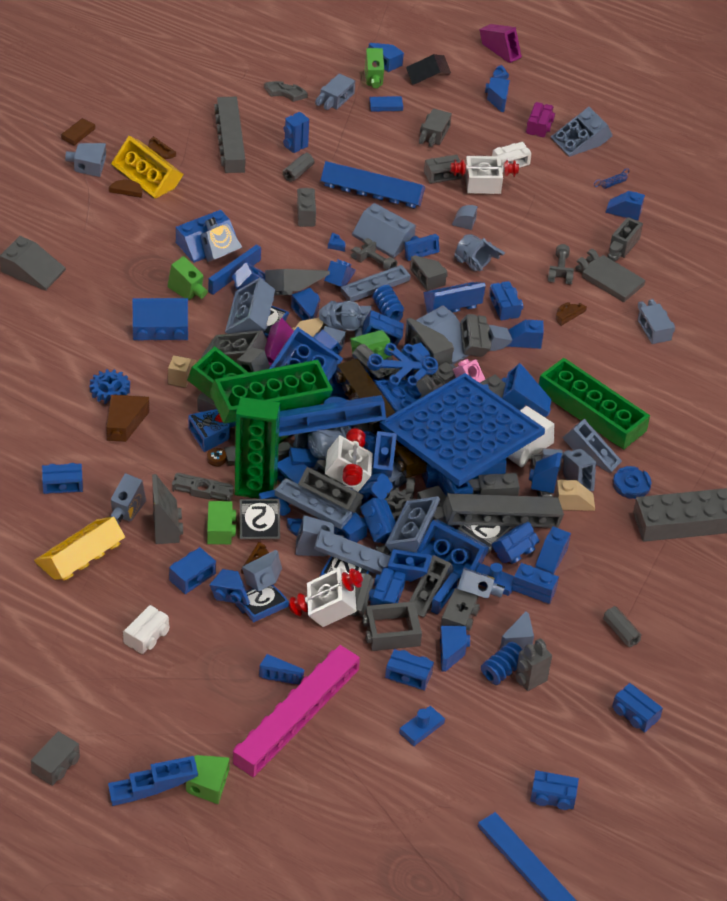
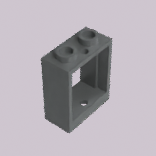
M414 601L366 606L365 615H362L363 627H367L366 642L370 643L372 651L421 646L422 631ZM406 617L409 631L377 634L374 620Z

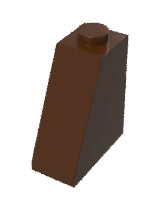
M111 395L106 427L107 441L126 442L149 413V397Z

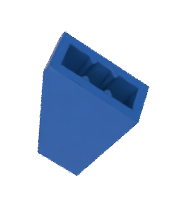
M519 363L508 372L502 398L519 410L528 406L543 417H547L551 411V398L524 366Z

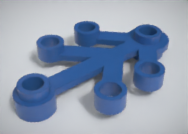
M388 343L385 346V354L394 356L399 361L383 360L379 354H371L367 361L368 368L372 371L379 370L380 368L400 369L395 375H391L388 380V384L392 388L398 387L401 379L412 369L419 371L414 376H409L406 381L407 387L411 389L416 388L417 381L426 374L433 375L438 370V363L435 358H424L411 344H406L402 352L393 343ZM412 356L417 362L411 361L408 357Z

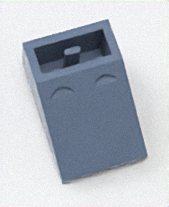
M588 107L553 134L551 138L570 157L601 146L613 135L608 124Z

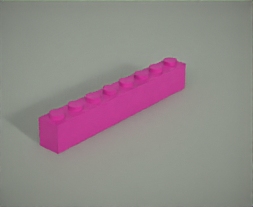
M339 645L335 650H331L322 663H318L314 671L309 676H305L301 684L296 689H292L283 702L278 703L274 711L269 716H265L261 724L256 729L251 730L242 743H238L233 750V764L254 778L359 671L360 657L342 645Z

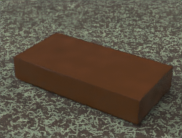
M81 118L61 134V139L76 145L95 130V124Z

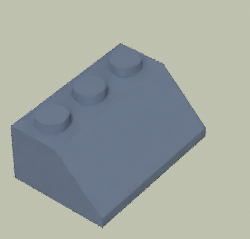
M373 203L363 212L352 236L361 241L366 238L376 242L377 250L395 258L405 249V242L410 241L415 236L416 225Z
M259 277L237 290L225 332L227 334L260 330L264 332L271 313L270 309L274 301L275 289Z
M438 496L406 501L385 544L391 553L393 549L417 552L440 501Z

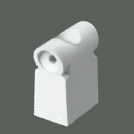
M525 406L520 411L543 426L545 434L507 457L520 467H523L529 458L531 459L532 454H539L543 448H547L554 443V423L528 406Z

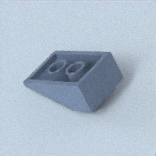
M444 305L416 320L443 334L448 341L452 342L454 346L452 355L453 365L470 356L464 354L461 323Z

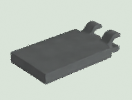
M590 249L587 252L590 256L586 259L580 257L576 261L579 264L575 269L578 272H582L584 279L622 302L628 300L645 285V279L604 255L599 257L594 249Z

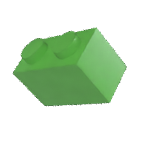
M209 501L207 544H231L232 536L236 537V525H232V521H236V510H232V501Z

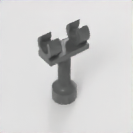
M369 238L362 241L365 243L361 246L363 250L359 247L351 249L353 252L351 257L355 260L358 259L360 263L367 257H370L383 264L384 270L397 267V260L392 257L386 259L375 253L376 242Z
M560 244L556 247V256L559 258L558 267L550 266L548 282H555V277L566 278L565 284H572L574 268H565L566 258L570 255L569 246Z

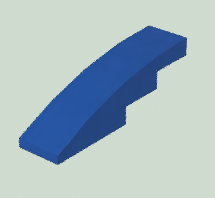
M194 756L150 764V770L130 773V779L108 783L112 806L161 793L198 777Z

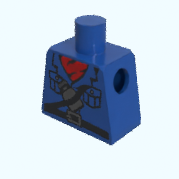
M217 409L188 415V429L204 452L227 441L230 437V428L236 426V421L224 424Z

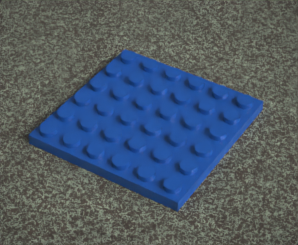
M466 373L380 422L382 430L388 433H396L397 441L458 486H461L545 434L543 426Z

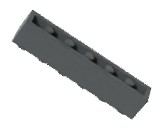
M237 96L217 97V104H214V112L216 114L218 145H222L219 146L221 166H224L225 173H245L246 159Z
M448 493L443 505L447 524L516 527L519 524L530 522L532 527L552 528L554 526L558 528L564 516L558 497Z

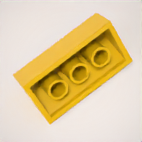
M128 136L111 163L128 178L139 183L154 198H158L175 189L184 175L140 140Z
M115 517L96 519L34 561L54 580L62 579L65 581L74 575L73 572L75 570H82L89 566V561L92 559L97 560L104 556V551L110 548L111 550L121 544L120 541L125 538V535Z

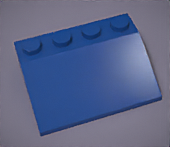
M297 327L269 369L318 360L329 381L337 369V364H340L344 358Z

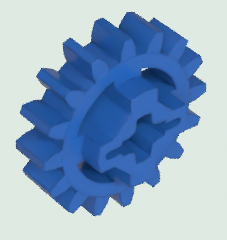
M106 369V373L99 371V376L93 375V379L90 380V393H92V398L97 397L98 402L104 400V404L111 400V395L130 394V380H128L127 375L123 376L122 371L116 373L115 369L112 372Z

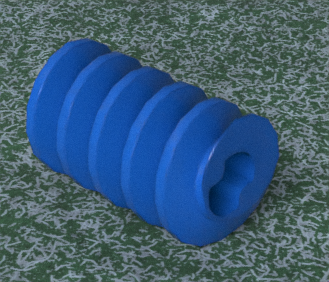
M390 285L379 287L372 295V299L379 311L384 316L401 321L404 307L400 300H398Z
M508 642L500 651L492 655L489 660L481 664L483 675L492 684L499 685L501 680H505L506 676L512 674V671H516L519 652L523 649L515 642Z

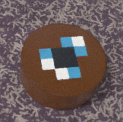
M221 448L210 449L207 453L208 463L212 466L223 465L226 462V452Z

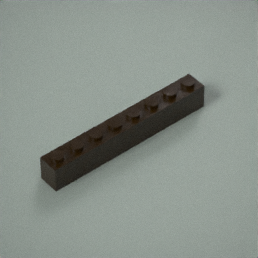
M357 358L337 364L335 379L343 387L346 396L354 400L381 395L384 400L386 418L395 413ZM382 420L368 422L371 432L375 433L376 436L377 431L385 432L380 428ZM396 440L394 462L397 470L402 472L406 479L426 472L427 462Z

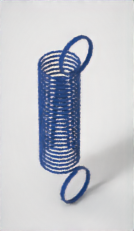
M626 169L622 173L615 175V177L602 180V182L600 180L599 185H606V188L626 181L627 177H619L627 175L624 172Z

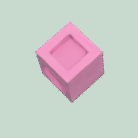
M468 359L462 360L458 363V367L452 369L456 378L466 373L479 383L485 380L476 359L472 361Z

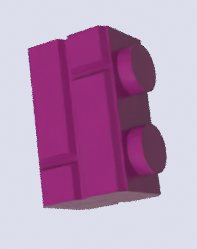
M539 102L534 103L527 122V134H536V136L544 138L546 133L550 132L556 114L553 112V105H544Z

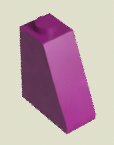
M489 24L479 29L482 44L508 63L522 57L516 27Z
M283 318L271 326L264 349L270 366L294 332Z

